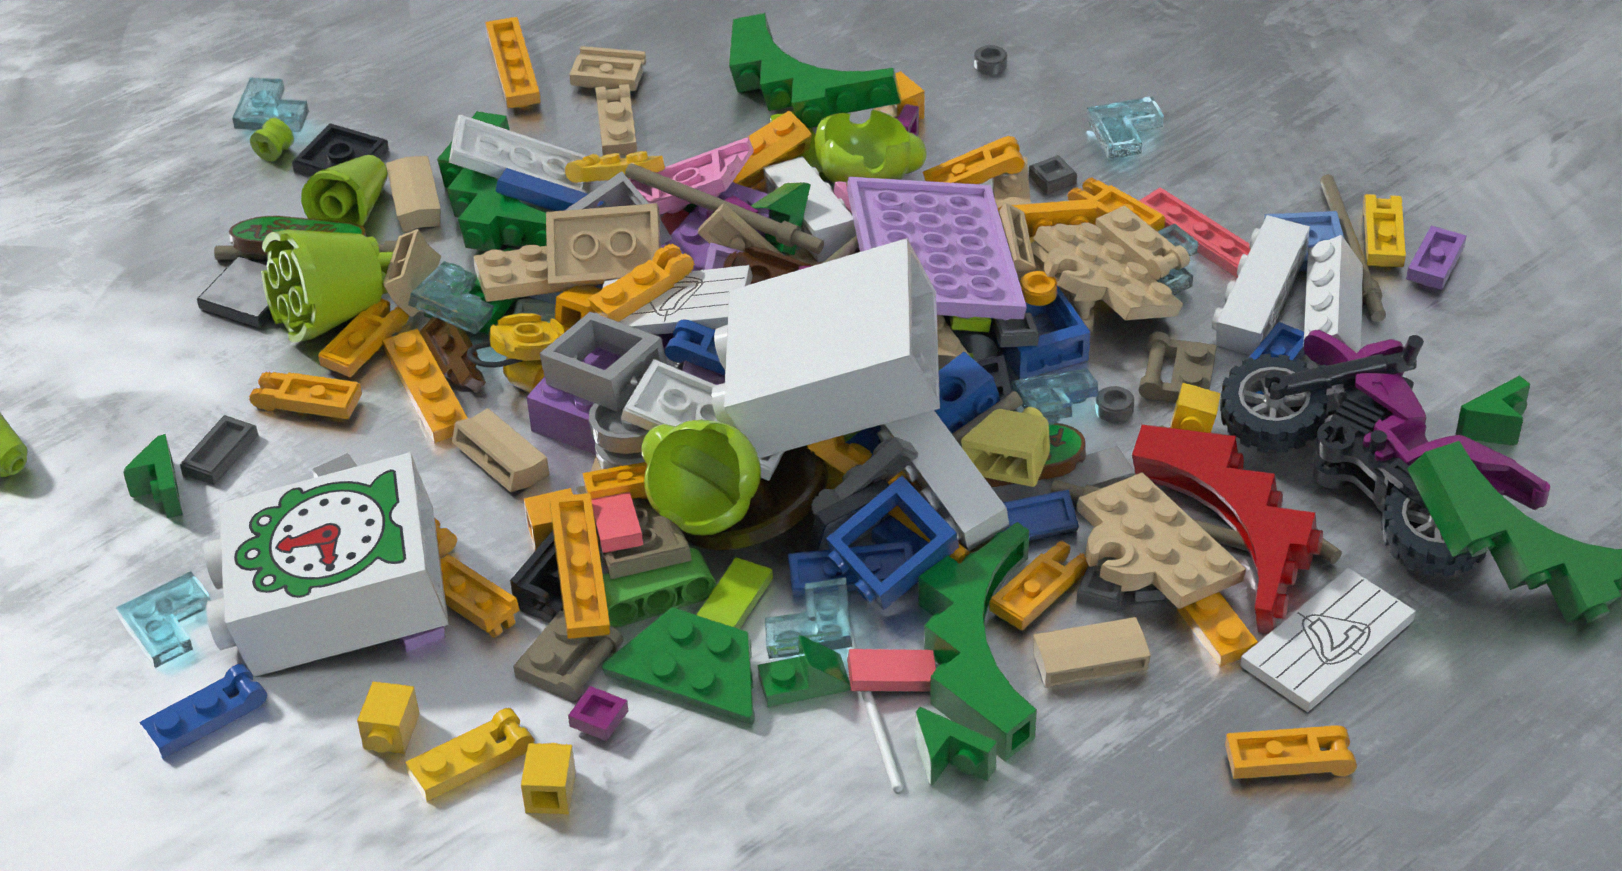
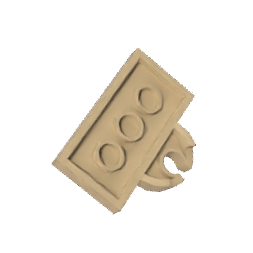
M1085 222L1081 225L1056 224L1055 226L1038 227L1034 240L1049 252L1042 271L1048 277L1061 274L1057 285L1074 293L1073 301L1091 302L1102 299L1124 320L1178 316L1183 303L1171 294V289L1151 277L1146 267L1130 259L1125 254V250L1101 234L1102 230L1096 225Z
M1143 473L1078 498L1076 510L1094 527L1088 537L1084 557H1086L1089 567L1096 566L1099 560L1104 557L1118 559L1104 562L1101 566L1100 577L1108 582L1120 585L1121 592L1135 591L1153 584L1180 609L1243 582L1246 568Z

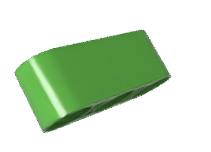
M690 548L691 561L615 579H610L608 573L603 574L610 626L613 628L623 627L664 614L671 607L680 609L707 599L716 587V582L700 551Z

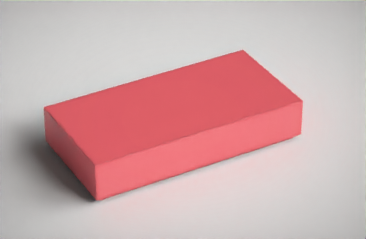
M630 492L591 499L595 526L603 553L644 545Z
M849 649L847 662L851 691L931 692V675L936 670L933 650Z

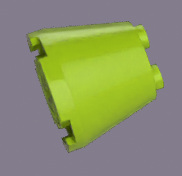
M287 229L271 232L264 239L262 248L264 252H268L267 270L261 271L264 293L275 323H283L289 331L288 340L297 343L311 340L357 316L361 311H366L370 306L377 304L381 300L382 294L388 293L383 285L386 274L381 272L378 260L379 246L373 236L365 237L362 234Z

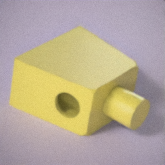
M1027 407L1022 413L997 409L961 439L962 449L983 477L1035 487L1050 452L1049 423L1043 417V414L1034 407Z

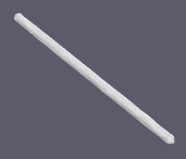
M839 614L836 619L847 652L849 649H857L847 616ZM860 691L893 791L900 793L904 786L872 691Z

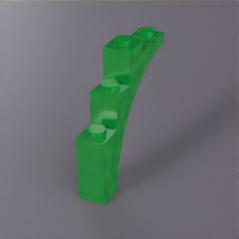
M765 13L733 19L729 68L737 92L761 89L768 111L793 107L795 116L809 129L818 127L822 119L833 114L851 113L901 103V93L894 68L870 71H839L815 67L789 56L774 43Z
M476 111L471 117L510 131L507 116ZM451 141L437 158L444 187L448 190L454 216L458 217L465 248L490 251L499 250L503 244L516 247L526 245L547 246L546 213L523 204L518 199L497 193L495 190L498 178L449 163Z
M1460 441L1424 452L1407 469L1452 557L1467 552L1472 557L1490 551L1510 590L1527 585L1529 590H1533L1547 584L1567 623L1583 617L1586 623L1598 620L1609 614L1608 605L1621 597L1622 549H1613L1577 541L1556 533L1526 516L1499 494L1482 475Z
M1016 522L1004 532L997 533L988 544L977 552L968 554L962 563L959 564L947 555L918 577V605L933 615L927 624L924 625V650H933L934 660L940 665L931 675L930 704L953 722L997 741V756L1005 762L1035 739L1037 709L1011 686L998 668L988 646L984 627L991 598L999 591L1008 576L1028 559L1029 529L1019 522Z

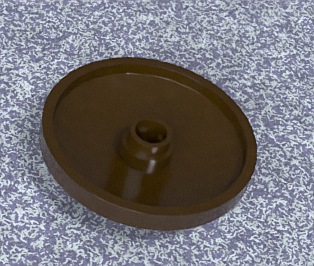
M807 445L784 451L770 480L760 479L757 491L750 500L748 511L739 522L725 531L713 535H694L681 530L685 539L693 545L705 549L733 550L756 545L780 535L796 525L811 512L812 500L815 499V496L818 497L819 493L826 488L828 471L824 460L815 455L814 451L811 452L810 449H807Z

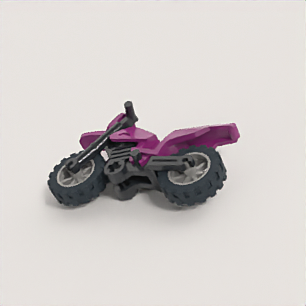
M1313 330L1304 339V352L1311 361L1319 364L1318 368L1309 369L1306 362L1297 359V361L1290 360V356L1279 354L1278 358L1271 357V354L1260 355L1259 359L1253 360L1252 357L1245 359L1240 367L1236 365L1229 371V378L1225 377L1223 380L1220 401L1221 421L1223 426H1228L1227 432L1229 435L1238 437L1240 444L1250 448L1252 445L1258 447L1257 451L1268 453V450H1277V453L1288 452V448L1293 447L1297 450L1304 447L1306 441L1310 440L1312 442L1316 439L1317 454L1314 458L1313 467L1315 481L1326 488H1340L1349 481L1357 485L1374 501L1376 507L1383 512L1381 530H1383L1382 539L1385 546L1389 545L1390 554L1396 560L1402 559L1404 566L1411 570L1418 568L1423 570L1422 574L1434 576V572L1443 573V576H1452L1458 570H1461L1463 573L1471 570L1475 562L1479 564L1486 557V552L1472 557L1469 552L1452 557L1407 470L1426 451L1460 441L1476 468L1499 494L1505 495L1533 510H1537L1547 504L1550 484L1518 464L1515 460L1463 435H1453L1428 442L1425 436L1426 414L1412 391L1414 382L1403 377L1405 371L1413 370L1417 367V356L1424 343L1423 339L1418 335L1410 336L1405 346L1398 340L1389 339L1368 344L1356 353L1333 336L1320 330ZM1336 385L1334 393L1326 395L1327 390L1332 389V386ZM1262 390L1264 395L1258 394L1256 392ZM1245 401L1257 404V406L1250 409ZM1333 415L1331 417V421L1325 422V419L1328 418V416ZM1324 465H1326V466L1329 467L1330 469H1329V470L1325 469V468H1324ZM1424 508L1427 514L1421 513L1419 509Z

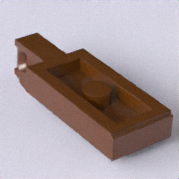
M443 305L419 332L444 376L449 378L454 384L465 385L477 393L486 381L482 372L475 367L476 364L470 362L467 357V351L473 344L454 311ZM477 351L473 352L472 355L480 360Z

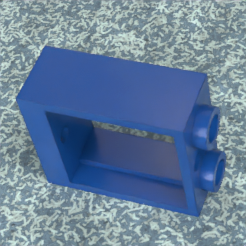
M1058 285L1056 299L1050 304L1034 306L1026 303L1025 313H1030L1032 317L1046 313L1057 328V331L1040 335L1038 345L1000 347L993 329V318H991L988 333L1019 380L1089 360L1091 332Z
M900 476L826 538L830 554L827 557L832 565L842 575L848 571L857 581L854 587L861 597L869 604L875 601L883 610L918 582V577L947 555L950 556L959 548L957 532L903 476ZM895 506H898L926 535L930 542L884 581L880 582L852 552L848 545Z

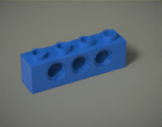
M962 352L939 370L940 409L934 411L951 434L1001 400L993 376L966 352ZM881 425L863 429L845 443L859 444L868 449L873 456L874 449L881 443L877 434L882 430Z

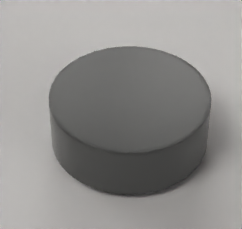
M995 45L982 46L974 53V68L978 72L987 75L999 74L1007 68V52Z
M1110 386L1103 388L1096 395L1095 412L1101 419L1108 422L1126 421L1134 412V396L1123 387Z

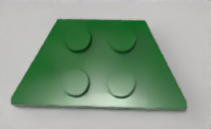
M671 607L605 661L602 666L607 676L751 725L754 723L755 712L752 701L753 672L750 662L752 651L751 638L747 631Z

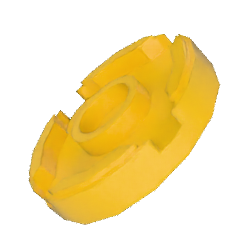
M518 313L505 316L498 320L497 326L493 324L490 327V345L498 354L508 358L523 361L541 360L539 353L566 331L565 327L555 319L550 318V323L541 321L540 315Z

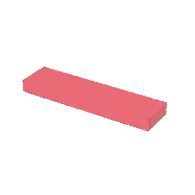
M1161 187L1139 200L1164 215L1165 227L1162 229L1163 231L1238 278L1237 269L1239 261L1243 254L1248 255L1251 250L1249 249L1250 244Z

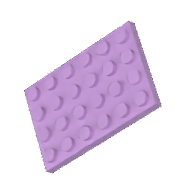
M862 177L848 178L847 193L860 252L907 238L936 291L937 315L957 316L960 318L1024 319L1026 303L991 185Z

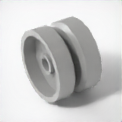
M594 403L589 410V424L592 437L595 440V452L600 467L607 469L645 462L641 448L643 440L649 431L622 420L621 416L624 407L616 412Z

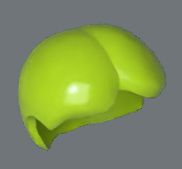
M872 109L869 119L862 124L851 122L849 119L851 114H833L822 119L817 127L815 134L816 156L825 176L833 185L839 181L848 184L849 177L901 180L905 174L919 170L926 161L927 151L924 142L913 133L907 132L898 119L881 111Z
M689 420L677 426L658 425L649 430L642 443L641 452L647 464L644 476L645 492L650 505L661 516L671 520L686 533L702 536L725 531L745 516L750 500L756 493L760 483L761 466L755 447L739 429L718 421Z

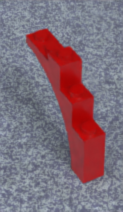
M1142 424L1132 453L1135 475L1143 473L1154 484L1169 487L1195 498L1218 513L1240 534L1252 556L1259 578L1255 602L1257 630L1259 633L1269 634L1277 627L1279 619L1286 618L1289 605V596L1286 594L1288 585L1294 586L1298 569L1309 570L1313 554L1319 555L1321 552L1323 530H1317L1315 512L1282 508L1283 493L1282 491H1277L1275 474L1243 470L1244 455L1243 453H1238L1236 436Z

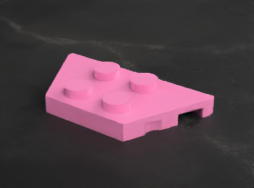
M749 137L669 165L665 167V170L657 173L718 197L721 192L728 189L754 152ZM630 180L649 204H658L660 214L666 212L676 213L683 210L688 204H691L688 201L636 180Z

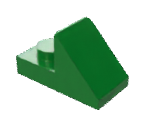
M806 182L785 183L752 204L751 207L758 210V212L772 216L771 219L779 223L787 221L799 226L801 230L811 184ZM765 233V239L783 255H795L796 245L793 247L786 246L777 242L776 237Z
M1519 375L1461 405L1455 434L1463 435L1474 441L1517 445L1523 423L1521 415L1527 408V398L1531 384Z
M166 434L158 435L124 468L123 474L131 497L135 498L153 494L155 504L163 503L166 516L170 518L183 515L167 437Z
M802 635L798 636L799 657L757 665L758 677L767 707L851 691L850 681L841 654Z
M918 708L916 711V743L929 784L931 786L934 785L948 764L957 767L965 774H973L988 781L996 770L997 741L925 708Z

